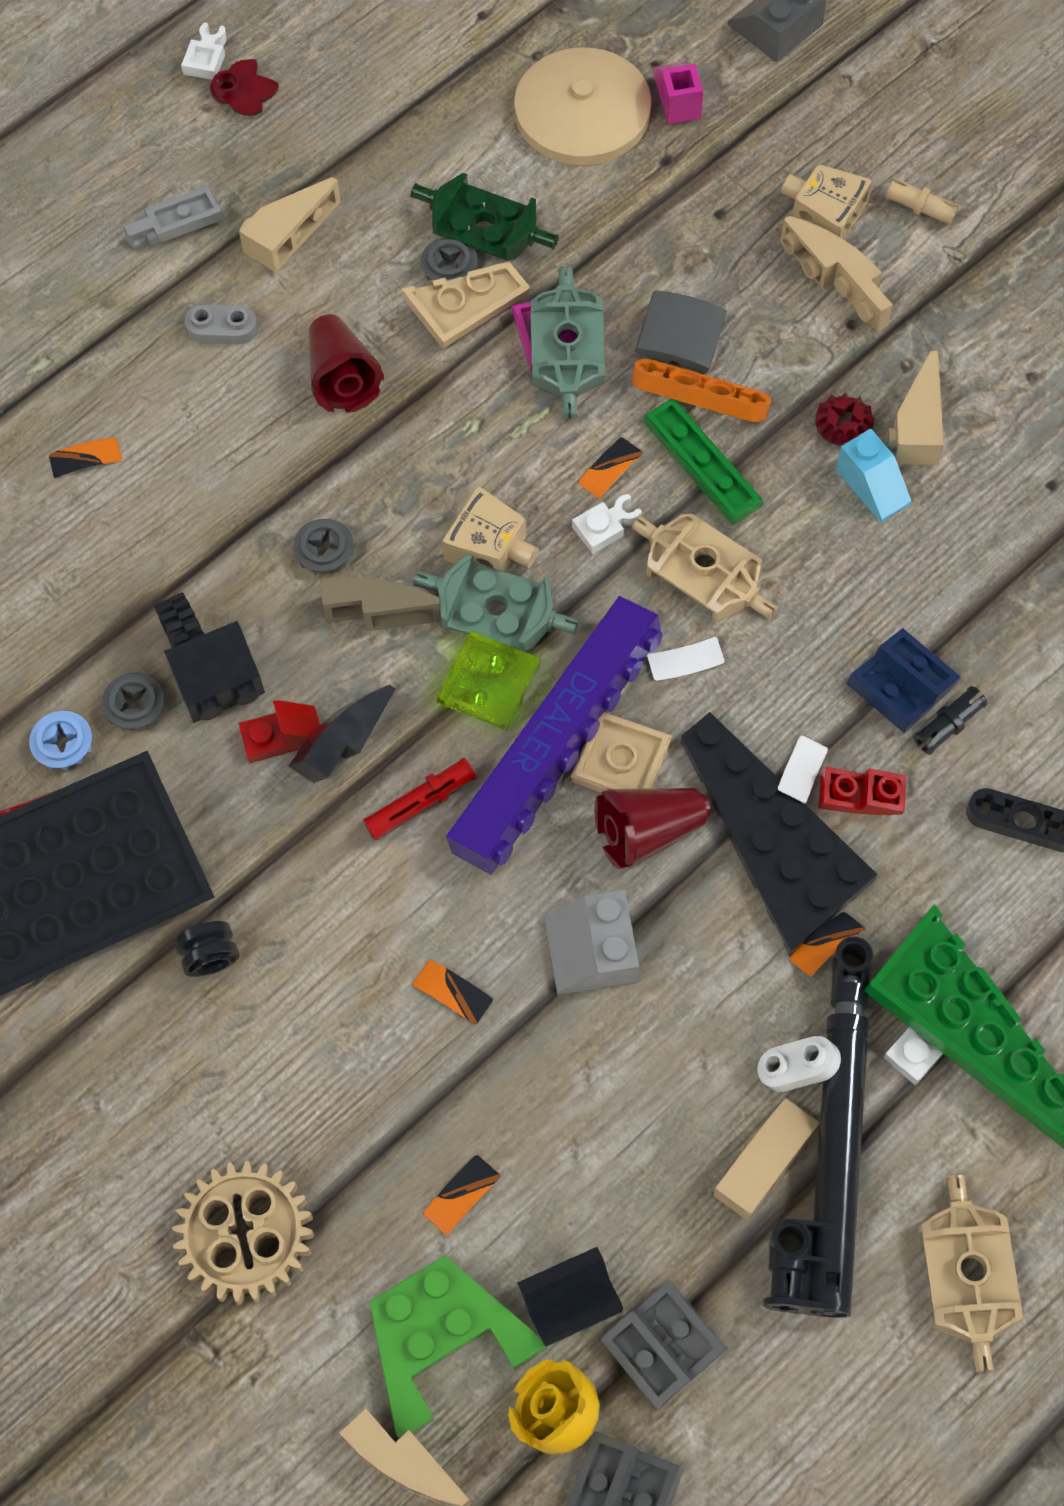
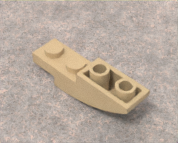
M792 216L785 218L781 244L784 250L789 255H793L802 265L805 275L811 280L814 279L822 289L834 283L837 292L842 297H846L856 308L860 319L863 322H868L876 332L887 327L893 304L879 289L882 272L872 261L841 237L820 226Z

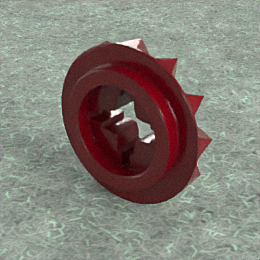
M846 392L838 397L831 394L827 401L819 404L815 416V425L819 434L826 441L837 446H843L869 429L873 430L875 421L871 405L864 404L861 396L858 398L849 397ZM846 412H852L851 421L847 420L838 427L839 415L844 416Z

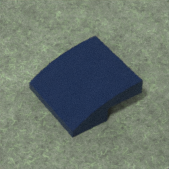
M902 628L881 644L875 656L854 671L846 684L905 733L924 717L956 685L961 677Z

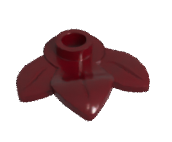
M246 59L235 62L229 70L218 72L212 79L210 91L212 97L217 102L229 104L234 112L253 116L263 112L261 102L271 99L277 92L279 84L270 78L257 75V60Z

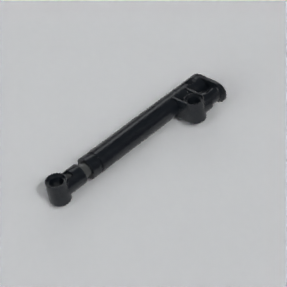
M856 936L847 937L838 944L831 964L832 987L830 1004L835 1008V1014L827 1017L826 1033L828 1037L826 1039L838 1048L841 1055V1063L835 1075L823 1081L813 1221L785 1219L774 1228L769 1241L768 1269L772 1272L771 1295L764 1298L763 1306L774 1311L829 1318H847L851 1316L868 1045L866 1038L868 1037L869 1020L862 1016V1010L868 1008V994L864 990L869 985L870 965L873 958V951L869 943L863 938ZM846 954L855 955L860 959L862 965L858 967L848 966L843 961L842 956ZM787 1233L795 1235L801 1243V1249L796 1252L785 1251L780 1246L778 1237ZM786 1278L788 1279L787 1294L785 1293Z

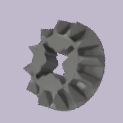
M444 237L431 242L421 255V269L424 271L427 281L446 278L447 281L467 276L469 271L476 270L477 254L474 248L466 246L460 241ZM443 259L449 262L455 260L456 269L449 265L443 268Z
M317 519L305 524L296 534L293 543L294 554L302 568L312 570L315 575L318 572H328L332 575L335 569L340 566L345 567L349 557L353 556V537L348 528L342 523L332 519ZM328 537L330 548L333 550H326L324 555L319 557L318 548L315 546H322Z
M127 673L117 677L107 686L102 697V709L111 725L114 724L120 727L124 732L127 729L141 731L144 726L156 723L157 716L160 712L164 711L165 696L160 684L151 676L143 673ZM126 694L134 700L142 697L140 702L143 710H137L134 707L126 710L128 704L124 695Z

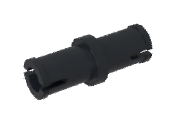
M970 686L950 706H942L936 713L937 717L913 736L917 746L928 737H932L921 749L926 754L931 755L952 734L958 735L965 728L964 724L982 708L987 706L988 702L985 696H980L974 703L970 704L969 701L980 692L976 687Z

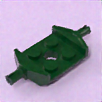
M461 173L440 186L438 190L429 189L418 183H415L411 189V198L430 204L433 234L460 241L466 246L504 260H515L528 246L532 247L534 243L553 250L557 246L559 235L539 229V226H536V199L532 197L528 205L518 203L469 185L467 174ZM486 221L490 222L493 225L481 228L478 227L476 224L479 222Z

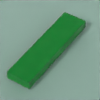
M669 399L644 415L643 423L732 526L762 507L763 499L676 400Z

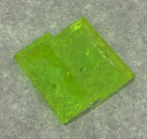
M470 631L448 671L437 696L436 703L507 731L523 705L524 694L540 668L541 658Z

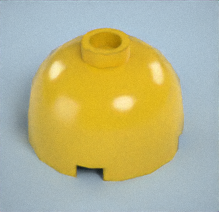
M547 1359L531 1367L518 1381L514 1390L519 1395L516 1400L515 1409L509 1406L508 1413L511 1430L521 1442L533 1449L555 1455L572 1452L588 1440L599 1420L600 1404L594 1384L579 1368L565 1360L555 1362L552 1359Z

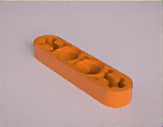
M641 359L637 360L634 364L631 383L643 391L746 421L762 422L768 417L771 398L759 390L655 360Z

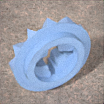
M70 711L53 712L41 718L33 727L29 739L30 750L36 761L45 765L49 770L61 768L67 771L71 765L76 763L82 764L83 757L87 752H91L93 734L87 721L80 715ZM60 729H62L68 740H72L66 742V748L62 753L56 744H52L58 742Z

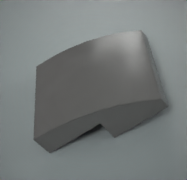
M655 290L652 293L634 352L651 360L666 364L673 360L705 375L711 368L727 310L694 297Z
M671 1280L666 1281L636 1310L630 1311L600 1339L657 1409L680 1392L728 1349Z
M594 1431L566 1506H671L684 1469L680 1465L640 1451L631 1444Z

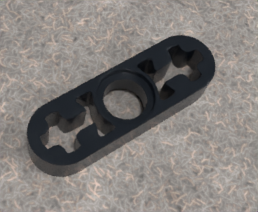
M989 788L979 789L970 797L966 807V815L974 826L1048 849L1064 852V839L1059 837L1060 831L1058 830L1060 825H1064V810ZM983 802L990 803L991 811L988 816L981 814L980 806ZM1004 807H1008L1010 809L1006 815L1005 822L1000 821ZM1020 811L1030 813L1035 819V826L1030 829L1019 827L1014 821V814ZM1045 818L1048 819L1049 822L1046 825L1047 829L1043 834L1039 831L1044 823Z

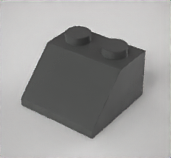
M753 0L730 18L728 25L774 61L778 62L823 25L826 0Z

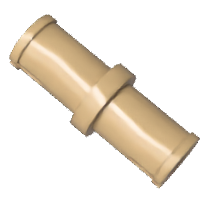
M896 177L893 178L885 196V199H890L913 209V213L918 216L923 213L949 226L959 207L958 203L955 204L932 194L931 189L924 187L922 190Z

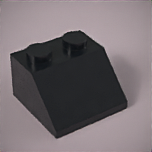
M238 621L164 651L178 690L193 723L200 720L214 719L223 710L235 705L249 704L255 701L259 695L265 693L260 674Z

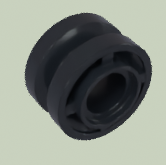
M225 921L202 923L187 929L175 939L178 954L184 956L181 964L185 975L200 977L215 974L228 968L239 959L240 954L237 945L230 941L233 933L229 923Z

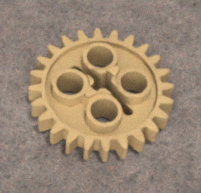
M245 1161L242 1172L237 1173L230 1162L227 1165V1175L223 1177L215 1169H212L211 1177L213 1182L208 1185L204 1181L197 1179L196 1183L201 1192L197 1196L185 1193L184 1196L190 1203V1208L176 1210L177 1215L185 1221V1224L173 1226L172 1231L176 1235L184 1237V1239L173 1244V1249L177 1253H187L179 1260L178 1264L182 1269L194 1267L187 1277L192 1284L204 1278L201 1291L205 1295H208L217 1287V1299L220 1302H224L228 1294L233 1292L237 1305L242 1304L245 1293H250L255 1303H259L260 1290L264 1288L274 1297L277 1295L275 1282L280 1280L287 1286L291 1285L290 1278L287 1275L289 1269L298 1272L303 1271L301 1264L296 1259L297 1256H310L311 1254L310 1249L302 1244V1240L314 1238V1233L311 1229L302 1227V1225L312 1221L313 1216L311 1212L299 1211L308 1202L304 1195L292 1198L298 1189L294 1181L282 1186L285 1179L283 1171L279 1170L269 1178V1167L265 1163L262 1164L257 1173H254L250 1161ZM238 1195L241 1196L243 1219L250 1229L247 1232V1241L254 1265L249 1270L246 1269L244 1246L236 1235L240 1233V1224L233 1199ZM266 1197L271 1200V1206L266 1213L262 1215L250 1213V1207L256 1199ZM219 1207L229 1209V1215L224 1223L215 1226L208 1224V1217L214 1209ZM267 1239L278 1240L279 1249L273 1256L263 1258L258 1255V1248L263 1241ZM225 1249L235 1250L237 1256L231 1266L227 1268L216 1266V1258L221 1251Z

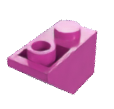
M685 61L653 67V75L667 124L701 119L703 88L696 64Z

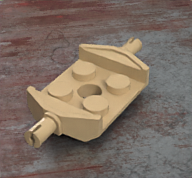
M692 513L682 514L667 525L661 524L658 528L642 516L635 520L632 530L650 540L652 544L646 571L648 577L651 578L654 573L711 610L713 612L712 619L716 622L745 609V607H751L768 620L775 614L778 606L759 595L760 589L757 587L762 565L761 558ZM700 555H709L715 560V563L710 567H701L695 562V558Z
M956 1175L946 1178L950 1195L949 1208L932 1216L918 1228L919 1235H922L934 1315L932 1329L962 1339L973 1345L975 1373H983V1371L988 1373L995 1371L989 1345L993 1342V1337L1023 1319L1008 1220L1006 1216L995 1210L975 1206L972 1204V1201H967L965 1176L958 1175V1178H956ZM972 1258L979 1261L984 1268L983 1279L980 1281H970L961 1271L963 1260Z

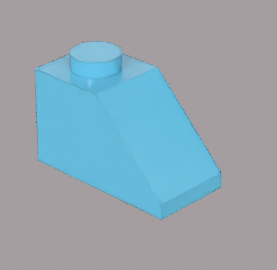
M872 429L867 430L841 446L836 471L880 523L911 505L910 495L893 453Z

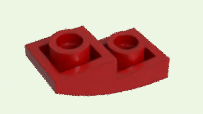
M826 766L820 774L818 808L855 814L902 815L905 812L906 775L871 768L862 774Z

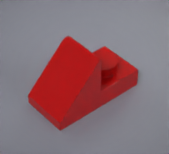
M274 700L273 704L276 713L239 722L249 763L299 750L303 743L320 726L315 706Z

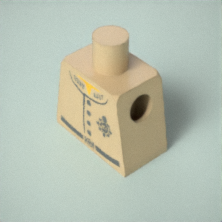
M819 165L816 166L807 181L789 174L783 184L781 194L795 200L792 217L820 226L844 240L868 204L872 180Z
M481 487L476 488L442 541L444 560L456 564L466 554L473 555V563L505 572L511 561L530 568L538 555L539 548L524 541L526 538V520L524 517Z

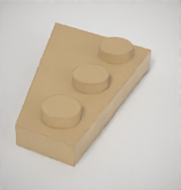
M509 261L469 271L467 276L447 281L446 278L434 280L432 285L416 289L414 286L401 289V297L442 349L530 294V286Z

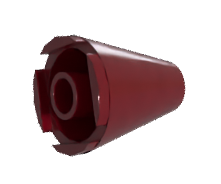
M327 314L315 319L309 328L311 390L318 405L329 412H335L334 408H345L346 413L355 412L368 406L378 397L381 391L379 386L381 381H384V374L379 362L340 317Z
M696 788L607 789L596 797L594 807L598 834L605 833L609 845L602 846L612 865L618 869L631 867L698 830L706 824L707 817L710 815V804L704 794H700Z

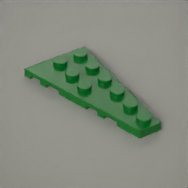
M934 904L864 991L1064 1149V1075L1057 1074L1043 1056L1046 1052L1037 1039L1033 1041L1019 1024L1022 1021L1020 1016L983 967L975 966L963 950L966 945L957 933L951 934L941 921L943 914Z

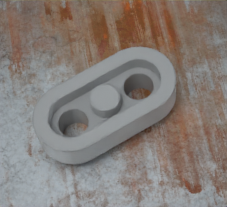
M199 305L190 309L184 320L188 336L198 343L243 344L251 341L258 331L254 312L244 306ZM235 320H242L241 322H238V323L233 322V321H235Z

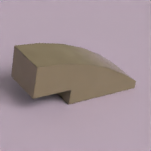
M320 578L322 602L327 623L364 618L366 631L441 622L439 597L421 589L394 581L375 578Z

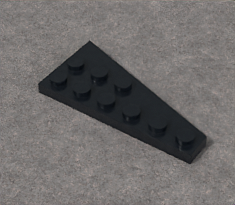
M709 712L681 736V744L700 781L704 783L718 817L722 818L728 830V836L754 888L758 889L767 907V913L773 925H776L784 941L783 945L790 957L816 931L833 919L876 880L878 874L805 803L779 791L778 786L781 780Z

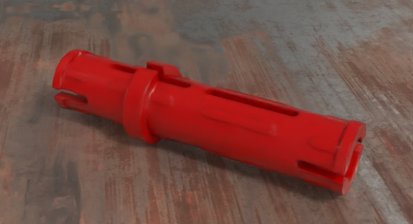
M463 757L460 761L439 774L434 775L431 773L426 776V782L362 820L374 840H378L379 837L405 821L410 820L413 816L436 802L442 804L447 801V795L470 781L477 779L476 774L469 762Z

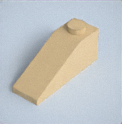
M330 177L261 207L252 217L247 218L243 222L239 230L243 253L277 273L341 203L338 180Z
M930 351L897 412L894 427H888L886 446L889 450H893V455L899 465H938L944 441L938 351Z

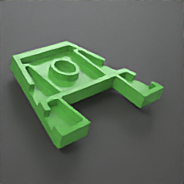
M445 1255L370 1301L395 1432L399 1439L408 1430L414 1434L435 1420L412 1379L480 1336L491 1331L514 1370L548 1349V1346L543 1345L540 1337Z

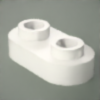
M812 1036L766 1051L759 1060L757 1073L761 1082L773 1091L786 1092L830 1079L840 1067L841 1055L838 1048L825 1037ZM819 1051L817 1058L810 1061L811 1055ZM780 1062L779 1068L772 1072L774 1066Z

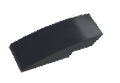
M390 684L355 699L336 711L303 743L288 766L313 783L329 778L340 756L346 759L361 752L395 688Z

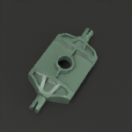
M561 266L558 268L559 286H557V289L542 292L531 300L532 385L562 398V418L569 420L568 409H571V419L578 417V395L605 384L603 299L592 291L576 289L575 285H573V267L567 266V276H565V266ZM564 330H572L578 337L571 343H564L558 338V334Z
M466 554L440 578L420 570L417 571L414 578V586L435 591L436 596L439 597L442 627L523 652L534 648L546 632L551 633L552 628L575 635L579 625V619L557 614V611L553 610L550 578L544 577L543 583H539L473 563V555ZM495 602L502 603L507 607L506 611L500 615H492L486 611V608Z

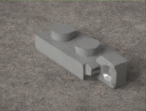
M205 186L144 209L145 214L138 217V221L124 225V232L131 249L146 246L149 243L150 245L160 244L224 220V214L210 186Z

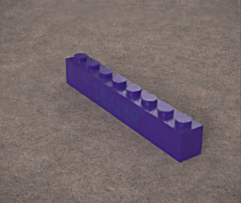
M618 596L446 835L452 854L490 875L493 874L498 865H504L508 861L513 851V844L521 833L525 834L529 831L535 820V813L543 802L547 803L553 797L558 780L564 772H569L574 767L579 751L584 743L592 741L600 727L598 719L602 713L611 712L615 709L628 681L633 682L637 678L644 658L649 652L653 653L658 648L662 639L658 614Z

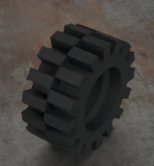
M183 592L154 605L160 623L172 647L204 635L201 625Z

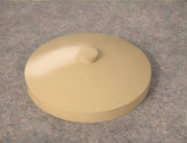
M569 48L543 57L525 72L515 92V119L518 129L526 142L545 157L571 165L600 164L622 156L641 140L648 128L651 116L650 89L641 72L623 57L597 48Z

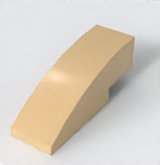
M785 1098L715 1188L713 1196L749 1222L769 1192L774 1189L818 1128L820 1122Z
M365 1408L339 1432L342 1439L365 1462L387 1479L406 1490L446 1506H469L471 1504L467 1496L410 1430L395 1442Z

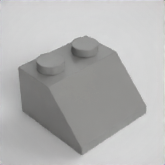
M625 890L583 896L544 916L557 995L638 983L639 962Z

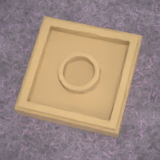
M606 712L602 713L598 719L600 721L599 730L592 741L585 742L571 775V782L598 792L606 791L607 789L653 788L671 745L672 735Z

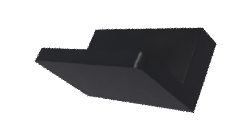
M598 1247L517 1282L525 1307L544 1346H549L623 1311L622 1302L609 1279L604 1259Z

